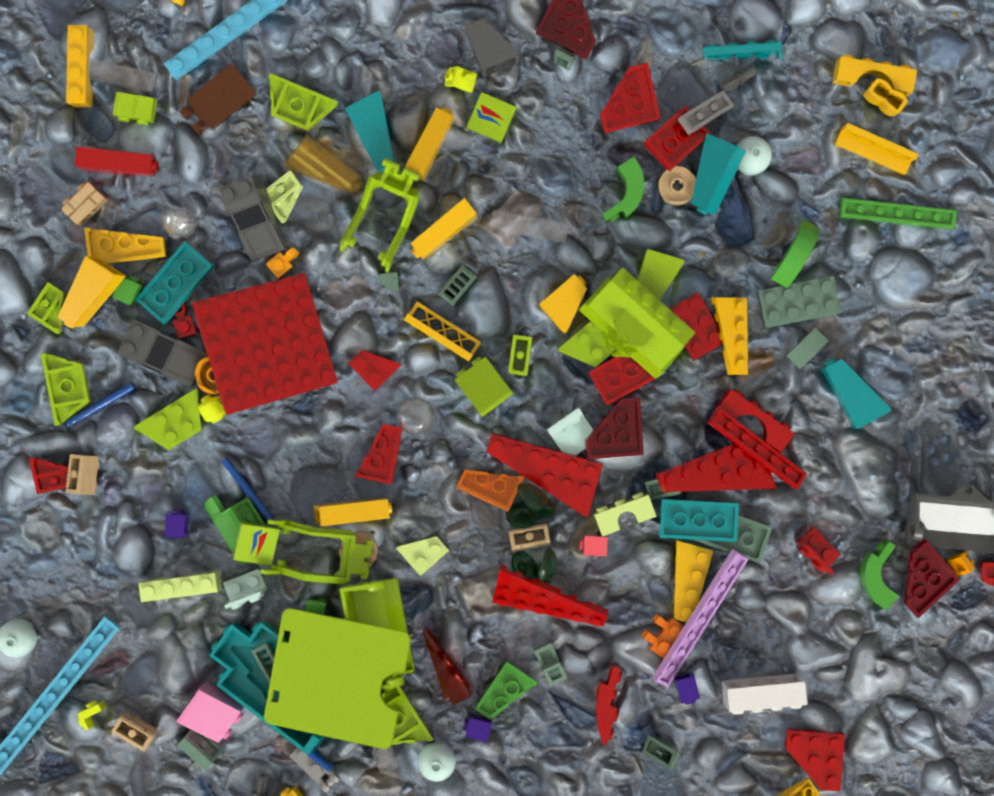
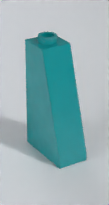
M377 91L346 107L345 110L376 170L384 173L385 166L382 165L384 158L395 162L383 98L380 91Z
M708 133L705 136L691 204L698 207L696 211L707 215L708 212L715 215L746 151Z
M834 357L824 362L825 366L821 370L853 429H859L892 411L843 359H835Z

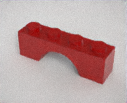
M728 389L716 408L721 407L735 419L746 414L754 416L763 427V440L778 452H782L795 434L791 431L792 427L783 421L781 423L776 421V416L771 412L760 410V405L755 401L744 399V394L741 391Z

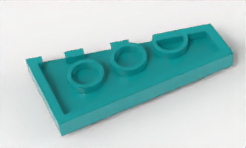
M768 40L762 44H758L757 41L747 42V45H739L736 42L728 43L727 46L709 44L708 47H703L704 59H731L732 55H736L738 59H748L751 55H755L759 59H768L771 55H777V59H783L782 42H778V40Z

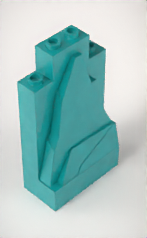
M266 620L260 623L257 622L251 630L252 633L237 622L231 625L228 624L222 631L223 636L220 641L217 640L212 645L211 650L213 651L209 655L226 668L219 675V682L216 686L305 754L309 755L319 747L326 736L268 724L264 719L270 684L251 650L268 641L276 652L279 630ZM284 634L283 642H289V637ZM264 649L259 653L263 655L267 653L266 649ZM268 656V657H266V658H264V659H265V661H268V660L271 659V658H270V656ZM274 690L272 701L278 702L280 691Z

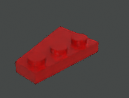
M388 424L382 425L372 443L371 449L354 477L393 484L403 427Z

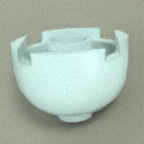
M749 136L742 139L736 145L746 151L738 167V170L745 175L760 174L769 166L772 159V150L763 138Z
M19 618L10 620L2 625L0 628L1 653L7 657L17 658L31 652L37 642V633L33 628L34 626L27 620Z
M435 741L425 745L420 751L418 758L419 770L428 780L434 782L443 781L454 771L456 757L453 749L448 744Z

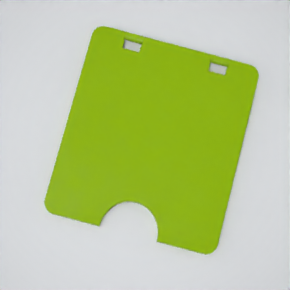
M293 608L286 609L282 613L264 713L265 721L276 726L376 748H389L394 739L398 710L391 708L385 703L381 695V685L388 675L396 672H406L411 644L410 634L405 631ZM285 630L290 632L289 642H283ZM274 690L280 691L278 702L272 701Z

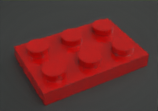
M686 105L643 143L669 172L705 140L707 133L711 134L705 126L690 135L687 134L678 121L680 116L690 111Z
M698 292L669 308L695 332L685 346L692 361L723 344L719 338L720 329Z
M615 357L588 372L606 406L655 380L632 357Z

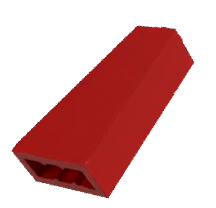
M76 147L75 167L85 172L155 177V173L159 169L158 160L150 154Z

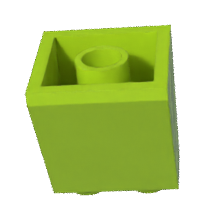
M479 356L471 362L473 365L468 370L463 368L456 374L458 378L455 381L483 417L510 397L513 392L486 357L482 359Z

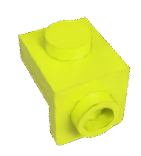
M459 66L449 67L445 74V86L455 87L472 93L477 73Z
M94 700L86 704V708L78 713V722L81 727H84L85 731L94 726L91 716L107 707L104 700L98 703Z

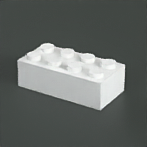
M797 673L721 681L723 704L732 714H743L744 711L750 710L751 712L759 713L763 712V709L779 711L783 709L782 707L799 709L802 708V705H807L806 684Z

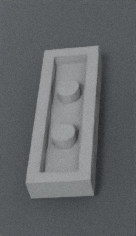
M723 90L680 116L678 121L687 134L690 135L732 109L734 104Z

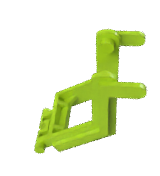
M384 158L382 165L385 166L384 173L376 171V173L369 176L360 205L341 239L340 251L344 252L348 246H355L357 238L353 236L368 210L374 190L381 187L405 198L408 204L401 225L387 252L381 250L378 259L382 261L381 265L386 267L385 272L389 273L394 256L409 229L420 199L419 190L413 188L412 185L414 180H419L421 174L406 167L402 172L399 170L400 164Z
M268 519L267 523L282 528L281 533L291 534V531L310 536L340 538L343 542L340 569L335 574L308 572L287 566V560L277 559V564H272V569H261V574H283L303 581L333 584L350 582L351 574H361V579H368L370 562L364 561V557L371 558L372 540H366L365 544L356 543V535L351 530L314 527L287 519Z

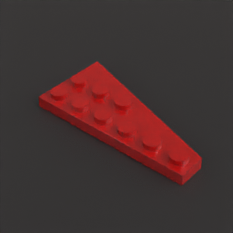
M492 432L487 449L489 454L588 518L603 466L602 462Z
M734 443L656 474L662 492L777 489L771 471Z
M501 564L492 603L500 606L514 607L519 610L533 611L538 614H547L556 618L570 619L575 622L589 623L594 626L604 627L608 616V610L589 601L583 603L576 600L577 596L570 594L567 596L562 594L561 589L535 578L527 579L523 577V573L519 571L511 572L507 570V566Z

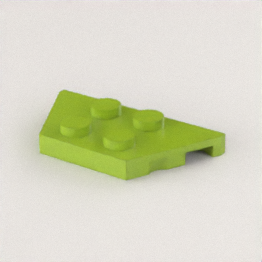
M269 74L271 115L274 118L309 131L339 104L336 100L274 74Z
M590 321L557 350L596 367L616 351V348L611 346L610 350L606 351L603 331Z
M41 353L54 425L59 426L91 402L85 367L83 363Z
M198 388L134 426V429L167 450H171L202 431L201 414L198 410Z
M399 686L385 689L382 693L383 700L388 706L398 710L392 745L405 742L432 741L434 737L403 688Z

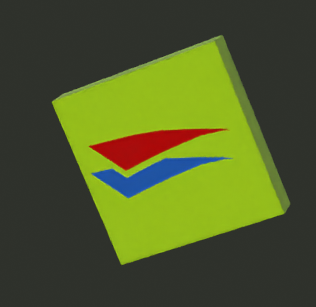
M481 92L466 128L502 143L517 107Z
M241 522L233 560L272 565L280 528Z

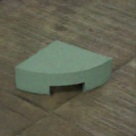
M398 272L378 274L383 286L391 291L399 292Z

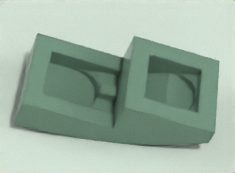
M815 326L786 356L801 369L826 345L829 339Z
M551 641L533 648L550 686L567 679Z

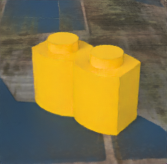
M879 78L875 79L863 93L864 98L869 103L877 105L885 115L890 117L899 114L908 103L907 98L901 92L892 90L886 81Z

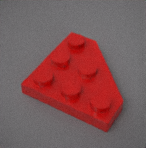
M648 63L629 67L600 114L604 134L661 120Z
M786 728L785 748L821 790L840 792L845 734Z

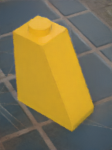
M575 274L539 304L563 334L568 331L587 290L585 287L587 283L580 275L578 277Z

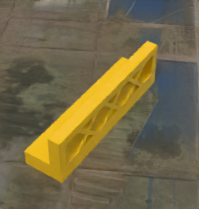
M849 123L841 127L834 143L836 146L902 175L907 173L911 162L916 160L918 153Z
M419 302L415 303L410 313L404 319V321L467 361L471 360L481 344L479 340ZM418 307L425 311L427 319L417 320L413 317ZM428 313L431 314V315L434 316V317L429 318V317H428ZM430 320H440L443 329L436 331L431 329ZM456 330L459 339L450 341L447 339L446 331ZM442 331H443V332H444V336H442V335L439 334L438 332H442ZM460 334L464 335L467 338L461 339ZM470 339L476 343L470 353L463 349L462 341Z

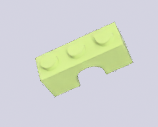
M639 492L632 495L633 498L625 501L624 498L615 501L614 506L607 507V505L597 508V512L593 514L602 537L620 530L618 518L623 512H632L638 523L657 517L649 495Z

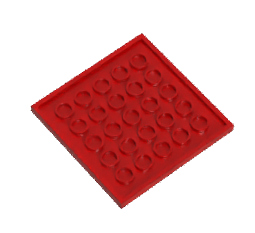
M305 273L192 302L225 416L338 383Z

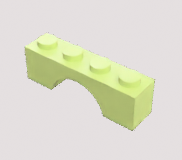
M220 570L174 578L147 579L138 583L141 602L215 593L222 589Z

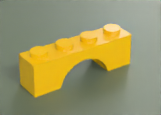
M68 25L66 103L72 107L93 108V88L89 78V58L94 50V31L87 25Z
M843 55L836 60L833 84L851 87L857 82L859 77L875 75L886 81L892 90L899 91L906 97L914 91L917 70L911 69L909 65L893 66L891 62L883 61L876 63L870 58L859 60L854 59L855 57L852 55Z

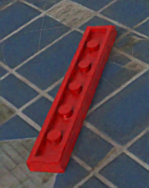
M717 407L707 423L793 489L799 488L807 473L724 409Z

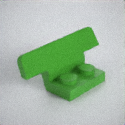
M214 495L205 502V509L233 554L241 522L265 525L249 497L225 510L217 495ZM238 561L241 565H244V564L249 563V562Z

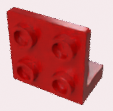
M812 527L796 542L800 546L798 550L805 557H808L810 560L813 559L811 563L817 570L823 574L827 572L832 575L834 572L829 566L840 554L815 527Z

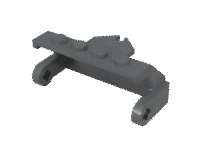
M966 485L959 489H950L945 496L914 494L910 497V510L905 525V546H916L923 539H926L933 548L994 553V500H988L973 485L970 486L971 490H965Z

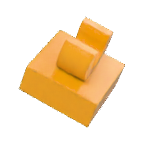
M967 551L951 556L947 560L957 576L972 573L975 569L973 566L974 560H969L966 556L968 554Z

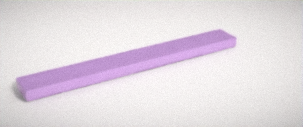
M734 549L731 550L654 673L652 679L655 682L667 687L670 686L749 560L747 556Z

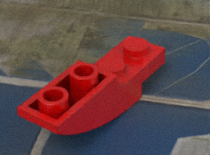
M613 663L611 664L607 681L599 679L595 700L597 726L602 743L607 745L608 739L611 740L613 737V721L616 722L619 716L616 704L611 701L616 699L617 690H615L617 682L620 683L623 672L620 671L619 665Z

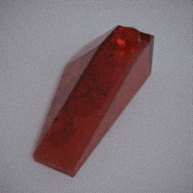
M426 626L423 629V635L441 690L443 691L441 694L447 702L450 701L453 705L471 696L472 687Z

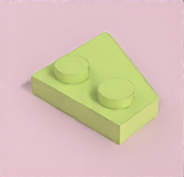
M291 170L266 188L274 214L283 224L287 221L303 188V185Z
M438 536L399 545L396 548L420 576L449 551Z

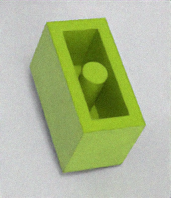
M513 335L508 369L509 374L527 376L532 337Z

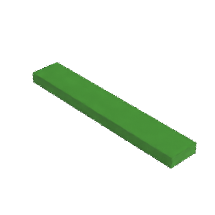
M841 198L839 212L840 218L949 230L955 229L957 210L852 198Z

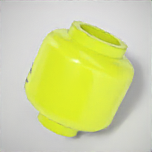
M208 394L200 399L201 403L198 405V410L206 422L214 424L225 417L219 396Z

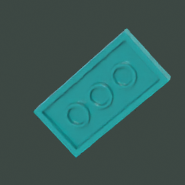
M184 241L135 300L162 324L166 325L215 266Z
M661 499L659 537L737 542L739 503Z

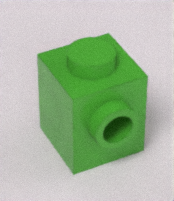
M129 275L115 289L112 298L130 306H135L137 303L135 299L142 292L144 285L139 283V279Z
M309 597L305 611L326 615L328 600Z

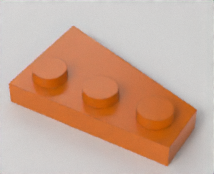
M464 470L456 488L509 512L524 477Z

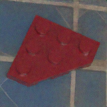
M551 1L536 31V35L587 60L596 40L592 33L583 1Z
M640 398L619 399L585 439L586 459L644 455Z
M926 539L919 542L909 553L904 604L917 618L922 616L960 581V578Z

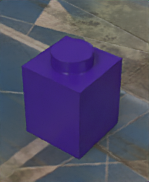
M172 509V512L166 514L165 537H187L189 532V513H184L183 509Z
M692 672L675 676L674 681L681 703L686 705L693 704L697 699H700L696 680Z
M470 714L469 719L465 718L463 730L466 731L465 737L488 742L492 719Z

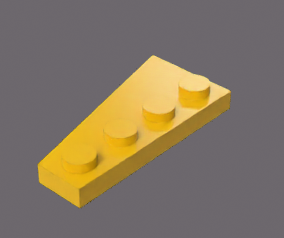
M84 228L87 255L98 257L107 264L167 257L165 238Z
M711 298L712 305H715L716 314H714L715 320L719 323V338L724 346L723 356L727 374L748 375L747 298Z
M676 540L674 619L687 622L698 605L713 550Z

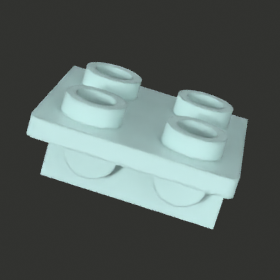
M578 407L546 429L562 452L577 455L586 449L585 439L593 431Z
M260 568L223 582L230 599L224 605L225 609L231 607L234 610L243 606L248 600L252 603L264 596L268 587L263 574L260 573Z

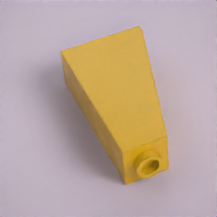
M436 107L405 166L421 174L419 179L425 181L454 121V116L451 115L452 112L444 107L441 109Z
M464 198L410 244L413 248L410 250L417 259L419 257L423 260L476 220L477 213Z
M85 256L58 318L64 321V325L67 327H84L125 279L126 275L98 257Z
M386 498L313 505L315 524L319 526L390 518L389 514L392 513L391 502H388Z

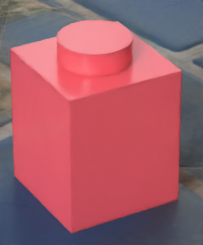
M584 534L583 539L580 538L579 550H583V555L607 556L608 537L607 535L602 537V535Z

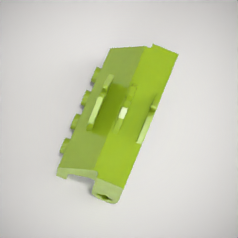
M623 267L612 279L608 276L579 309L580 312L603 331L606 351H609L610 347L614 346L616 352L612 353V356L632 357L655 379L665 372L695 334L688 325Z
M398 577L349 584L340 588L345 619L408 633ZM411 646L406 672H396L388 675L384 679L381 689L404 685V678L401 674L415 672Z

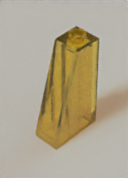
M308 135L305 136L284 163L288 170L351 195L354 192L358 193L364 185L362 183L364 179Z

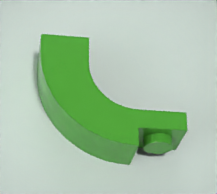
M632 157L616 169L625 184V196L620 203L601 215L604 222H614L621 217L619 213H622L624 218H627L642 199L644 176L635 157Z
M805 220L801 221L790 247L775 267L771 280L786 288L791 285L811 254L819 237L818 232L820 228Z
M884 539L883 542L881 541L877 544L874 554L866 551L860 566V579L868 597L888 611L898 595L884 584L881 577V569L896 546Z

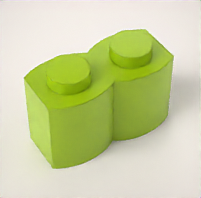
M116 92L113 115L118 117V121L129 123L130 120H136V124L148 126V123H154L158 100L147 96Z

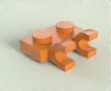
M656 613L652 620L662 627V630L655 636L645 629L641 635L645 640L652 643L649 648L664 658L684 625L673 617H670L667 621Z

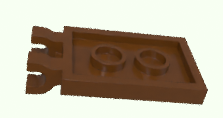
M231 63L187 100L190 105L184 107L179 112L186 120L190 119L194 114L200 119V121L191 126L200 135L208 127L215 130L257 94Z

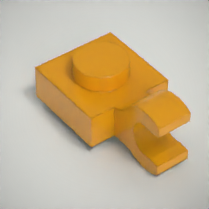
M292 247L285 255L282 252L276 254L266 263V266L280 279L294 267L290 262L300 253L296 248Z

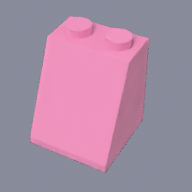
M207 681L197 691L177 722L219 743L222 738L225 740L232 732L231 725L233 723L237 724L244 715L241 713L244 706Z

